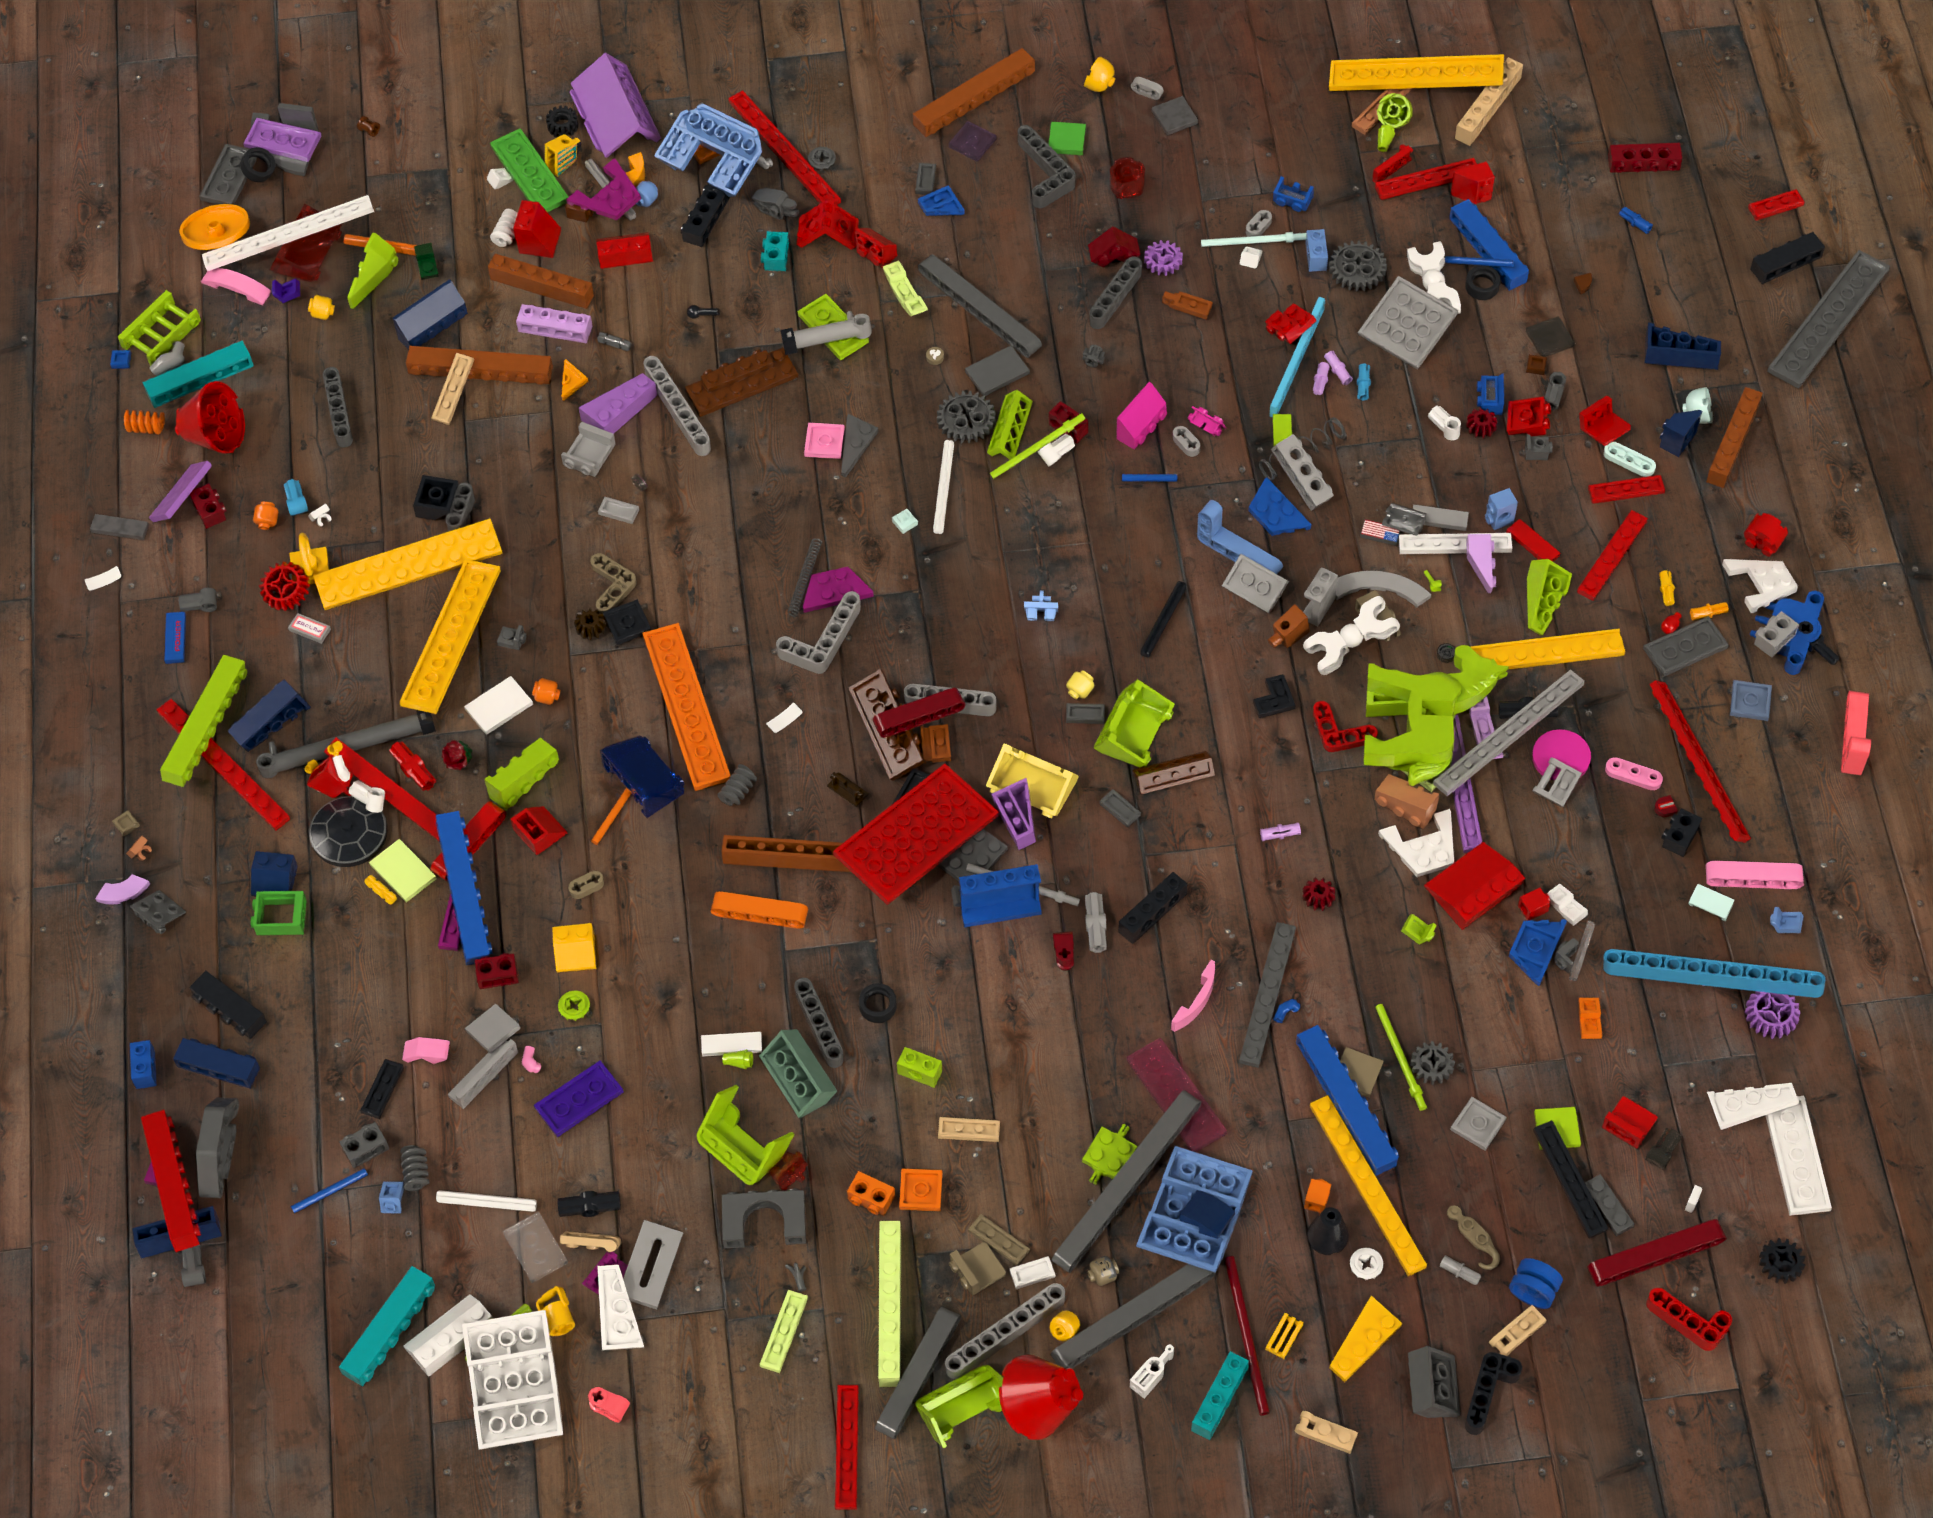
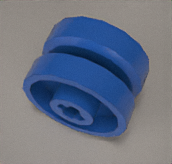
M1525 1258L1521 1260L1517 1268V1275H1514L1509 1289L1522 1302L1537 1308L1547 1309L1551 1307L1556 1296L1555 1293L1558 1292L1563 1278L1550 1265L1539 1260Z

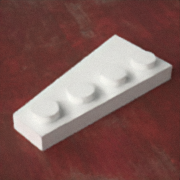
M1792 1083L1766 1085L1764 1088L1755 1089L1754 1087H1748L1745 1090L1737 1091L1729 1089L1718 1093L1714 1091L1707 1092L1721 1130L1799 1104Z

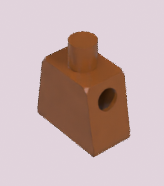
M1295 604L1273 624L1274 635L1268 639L1269 644L1276 648L1282 643L1286 648H1289L1310 632L1308 617Z

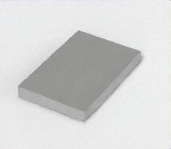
M1240 554L1222 586L1270 614L1289 581Z

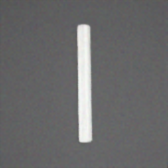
M442 1190L437 1191L436 1200L439 1203L532 1212L536 1211L537 1201L535 1199Z

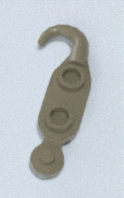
M1450 1206L1447 1216L1451 1220L1458 1222L1460 1233L1475 1248L1488 1253L1493 1258V1262L1489 1265L1481 1262L1478 1265L1485 1270L1496 1268L1500 1262V1255L1495 1249L1489 1234L1473 1218L1463 1216L1458 1206Z

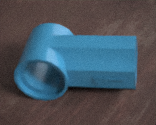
M288 480L284 484L290 516L308 512L299 480Z

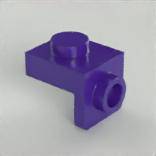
M296 278L284 284H280L277 280L272 281L271 291L273 296L282 303L299 297L300 281Z

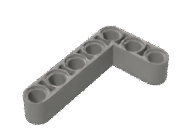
M851 591L843 596L815 647L783 636L776 642L778 657L781 660L814 673H824L861 610L858 593Z

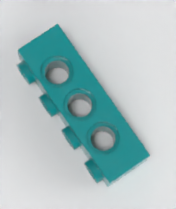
M1231 1351L1229 1352L1192 1421V1432L1211 1440L1248 1370L1249 1360Z

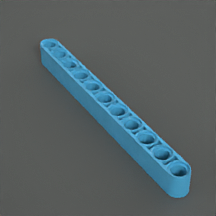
M1617 949L1607 950L1604 953L1603 969L1609 975L1818 998L1824 994L1826 981L1825 976L1817 971Z

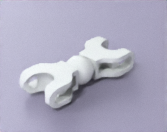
M1441 241L1433 243L1434 249L1428 255L1419 254L1415 247L1408 248L1407 258L1410 270L1422 276L1423 286L1426 288L1427 293L1458 310V314H1460L1461 304L1458 293L1453 288L1446 286L1445 277L1440 272L1445 264V251Z
M1377 596L1365 602L1360 609L1359 616L1353 620L1355 624L1345 625L1341 629L1340 634L1337 630L1333 633L1317 632L1304 642L1303 648L1310 654L1320 650L1327 652L1326 656L1317 665L1320 674L1327 675L1338 669L1343 662L1344 655L1349 652L1348 647L1358 646L1362 642L1363 637L1365 641L1371 638L1386 639L1399 630L1400 623L1395 618L1391 617L1383 621L1376 619L1377 615L1385 608V601L1382 597Z

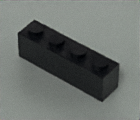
M1814 232L1807 235L1804 234L1796 240L1788 241L1778 248H1772L1769 252L1755 256L1750 270L1761 284H1764L1822 258L1825 246Z
M206 970L189 987L193 994L191 997L198 1004L201 1002L205 1004L206 1009L213 1015L217 1013L226 1025L229 1026L231 1024L234 1026L235 1031L241 1036L246 1035L251 1039L267 1023L261 1011Z

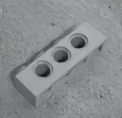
M1294 434L1271 449L1311 511L1334 496L1332 488L1329 484L1325 483L1321 471L1314 466L1311 456L1305 452L1302 442ZM1290 453H1294L1297 456V460L1293 459ZM1301 468L1306 470L1307 475L1302 474ZM1311 484L1316 485L1317 490H1313Z

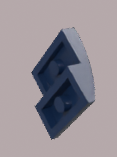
M1197 1190L1181 1212L1180 1221L1198 1226L1200 1234L1218 1239L1235 1215V1211L1219 1199Z

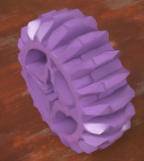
M1759 991L1750 995V1000L1747 1001V1008L1745 1009L1746 1021L1751 1022L1750 1028L1756 1027V1033L1763 1032V1037L1770 1034L1771 1039H1773L1775 1035L1781 1038L1783 1034L1789 1035L1790 1031L1795 1030L1801 1014L1800 1010H1798L1799 1003H1794L1795 997ZM1765 1002V1007L1757 1010V1006ZM1788 1014V1019L1780 1022L1781 1017Z

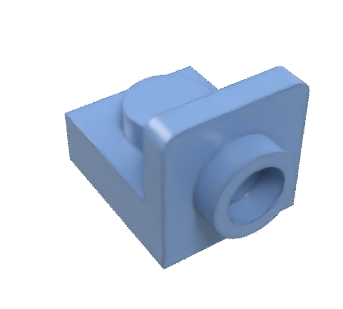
M383 1182L379 1195L381 1213H401L404 1182Z

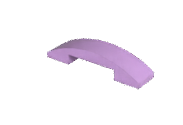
M1487 696L1469 709L1477 745L1494 732ZM1501 752L1494 759L1503 758V753Z

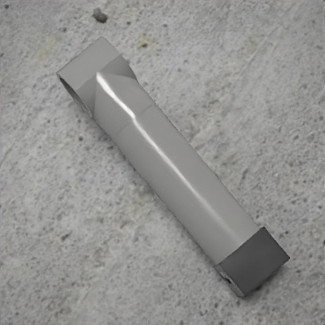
M848 311L847 320L796 331H793V328L780 330L785 355L798 353L797 349L832 341L852 337L865 339L872 334L870 318L867 314L862 313L854 316L852 311Z

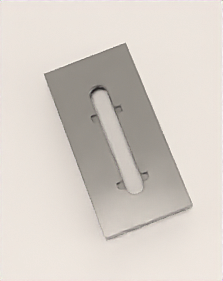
M644 1220L623 1278L631 1302L657 1310L683 1232ZM659 1239L662 1241V1245L648 1285L642 1288L639 1283L653 1243Z

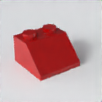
M1487 161L1455 170L1451 195L1462 200L1469 199L1474 204L1490 200L1492 198L1495 176Z

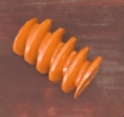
M128 409L125 411L124 426L127 432L134 431L135 433L141 432L143 434L148 432L149 434L155 433L159 435L164 428V412H161L158 417L156 411H154L153 416H151L150 411H147L145 416L142 410L139 411L138 415L136 410H132L131 415Z

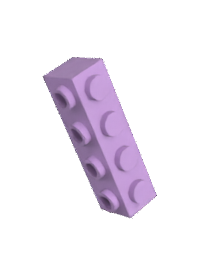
M522 304L516 320L518 332L587 343L592 329L591 316L541 308L534 305Z

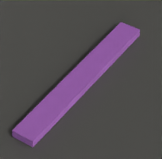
M1458 715L1453 720L1454 747L1452 765L1466 755ZM1470 778L1452 792L1464 853L1470 852L1482 843Z

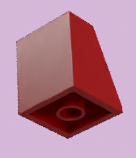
M522 200L513 228L519 253L553 258L560 237L561 227L539 202Z

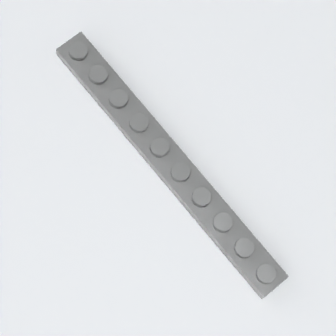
M1570 669L1437 777L1433 785L1446 796L1450 795L1584 686V680Z

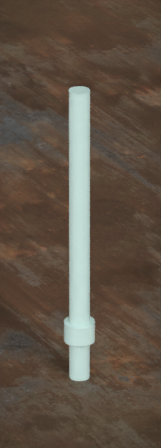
M1285 232V234L1206 239L1201 240V247L1282 241L1293 243V241L1306 240V233L1293 234V232Z

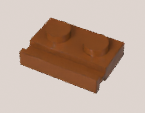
M948 724L933 725L927 728L921 726L922 751L925 763L928 761H932V763L951 761Z

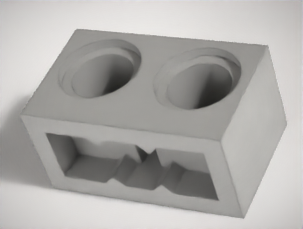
M1781 611L1777 616L1773 615L1764 628L1760 627L1757 630L1754 645L1772 658L1796 635L1799 624Z

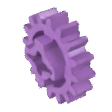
M1160 240L1159 244L1153 242V247L1148 246V251H1145L1144 263H1146L1147 269L1151 268L1152 273L1157 271L1158 275H1160L1161 272H1164V275L1167 276V272L1174 274V269L1179 270V265H1182L1183 253L1180 252V247L1176 248V243L1170 245L1168 240L1166 243Z

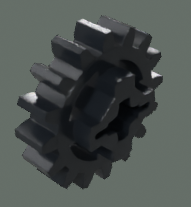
M1778 1238L1776 1243L1770 1240L1768 1246H1763V1252H1760L1759 1258H1761L1759 1265L1764 1266L1762 1273H1769L1768 1279L1775 1277L1776 1283L1782 1279L1784 1284H1786L1788 1278L1794 1282L1796 1276H1801V1270H1804L1805 1264L1802 1263L1805 1260V1256H1800L1802 1248H1795L1797 1243L1790 1245L1789 1239H1786L1783 1243Z

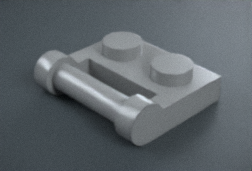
M1551 757L1548 762L1549 766L1538 785L1534 786L1532 792L1564 807L1582 773ZM1555 769H1561L1550 791H1545L1544 789Z

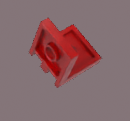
M827 199L800 216L796 245L803 248L823 234H827L852 250L856 247L855 230L858 228L859 219Z

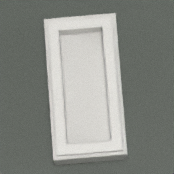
M1049 1256L1010 1268L1016 1289L1055 1277Z

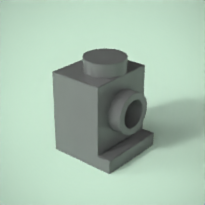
M1527 434L1525 459L1548 460L1549 453H1552L1553 444L1549 442L1548 437H1530V434Z

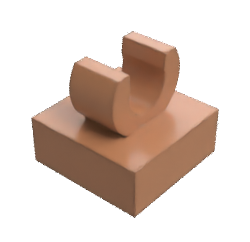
M141 836L126 854L131 858L137 855V858L143 861L146 857L142 855L141 851L145 850L150 853L152 849L145 845L148 840Z

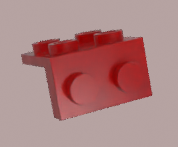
M1607 395L1579 413L1580 429L1604 446L1631 430L1629 423L1613 413L1612 398Z

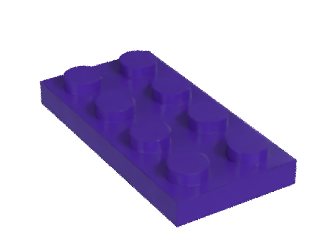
M598 1061L534 1104V1108L555 1136L559 1137L624 1092L604 1064Z

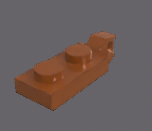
M1165 291L1162 297V303L1170 308L1206 320L1213 306L1211 301L1180 291L1175 294Z

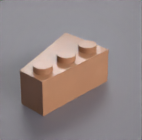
M1388 774L1377 788L1374 800L1380 806L1392 810L1397 816L1409 820L1412 825L1424 829L1432 819L1433 814L1436 813L1439 793L1429 794L1424 792L1425 789L1421 786L1414 788L1409 786L1408 781Z

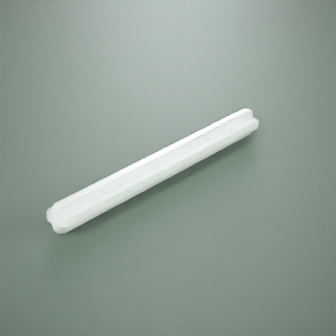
M952 440L944 442L933 527L935 534H942L944 530L954 442Z

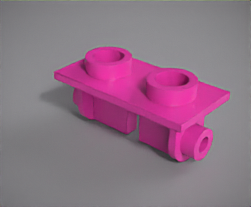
M1192 406L1195 412L1193 414L1190 413L1188 416L1190 423L1199 428H1202L1203 424L1206 423L1203 430L1213 436H1220L1222 432L1221 427L1226 429L1221 418L1216 415L1211 417L1208 415V411L1202 407L1197 409Z

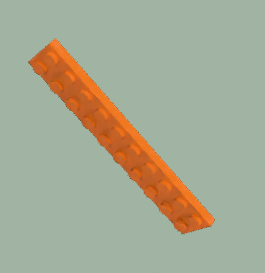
M679 623L644 632L643 638L694 791L727 782L731 775Z

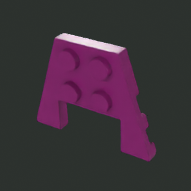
M614 158L603 167L604 172L613 178L609 184L591 199L579 190H576L567 198V204L571 206L575 204L581 206V209H590L596 211V214L618 220L641 200L639 192Z

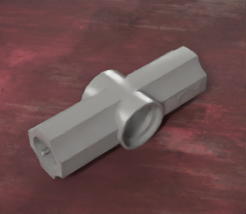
M1092 892L1085 895L1087 913L1085 914L1086 932H1088L1090 951L1101 953L1107 948L1105 935L1106 915L1103 912L1102 894Z

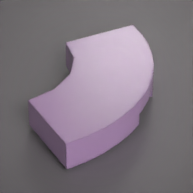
M132 874L121 883H105L95 899L103 904H120V902L129 899L133 900L148 888L150 882Z

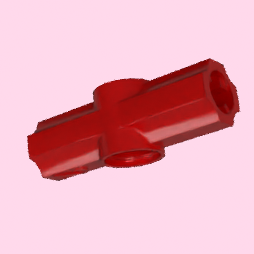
M402 741L394 743L389 752L400 764L404 774L409 779L412 778L423 791L433 788L436 779L426 769L422 759L417 754H413Z

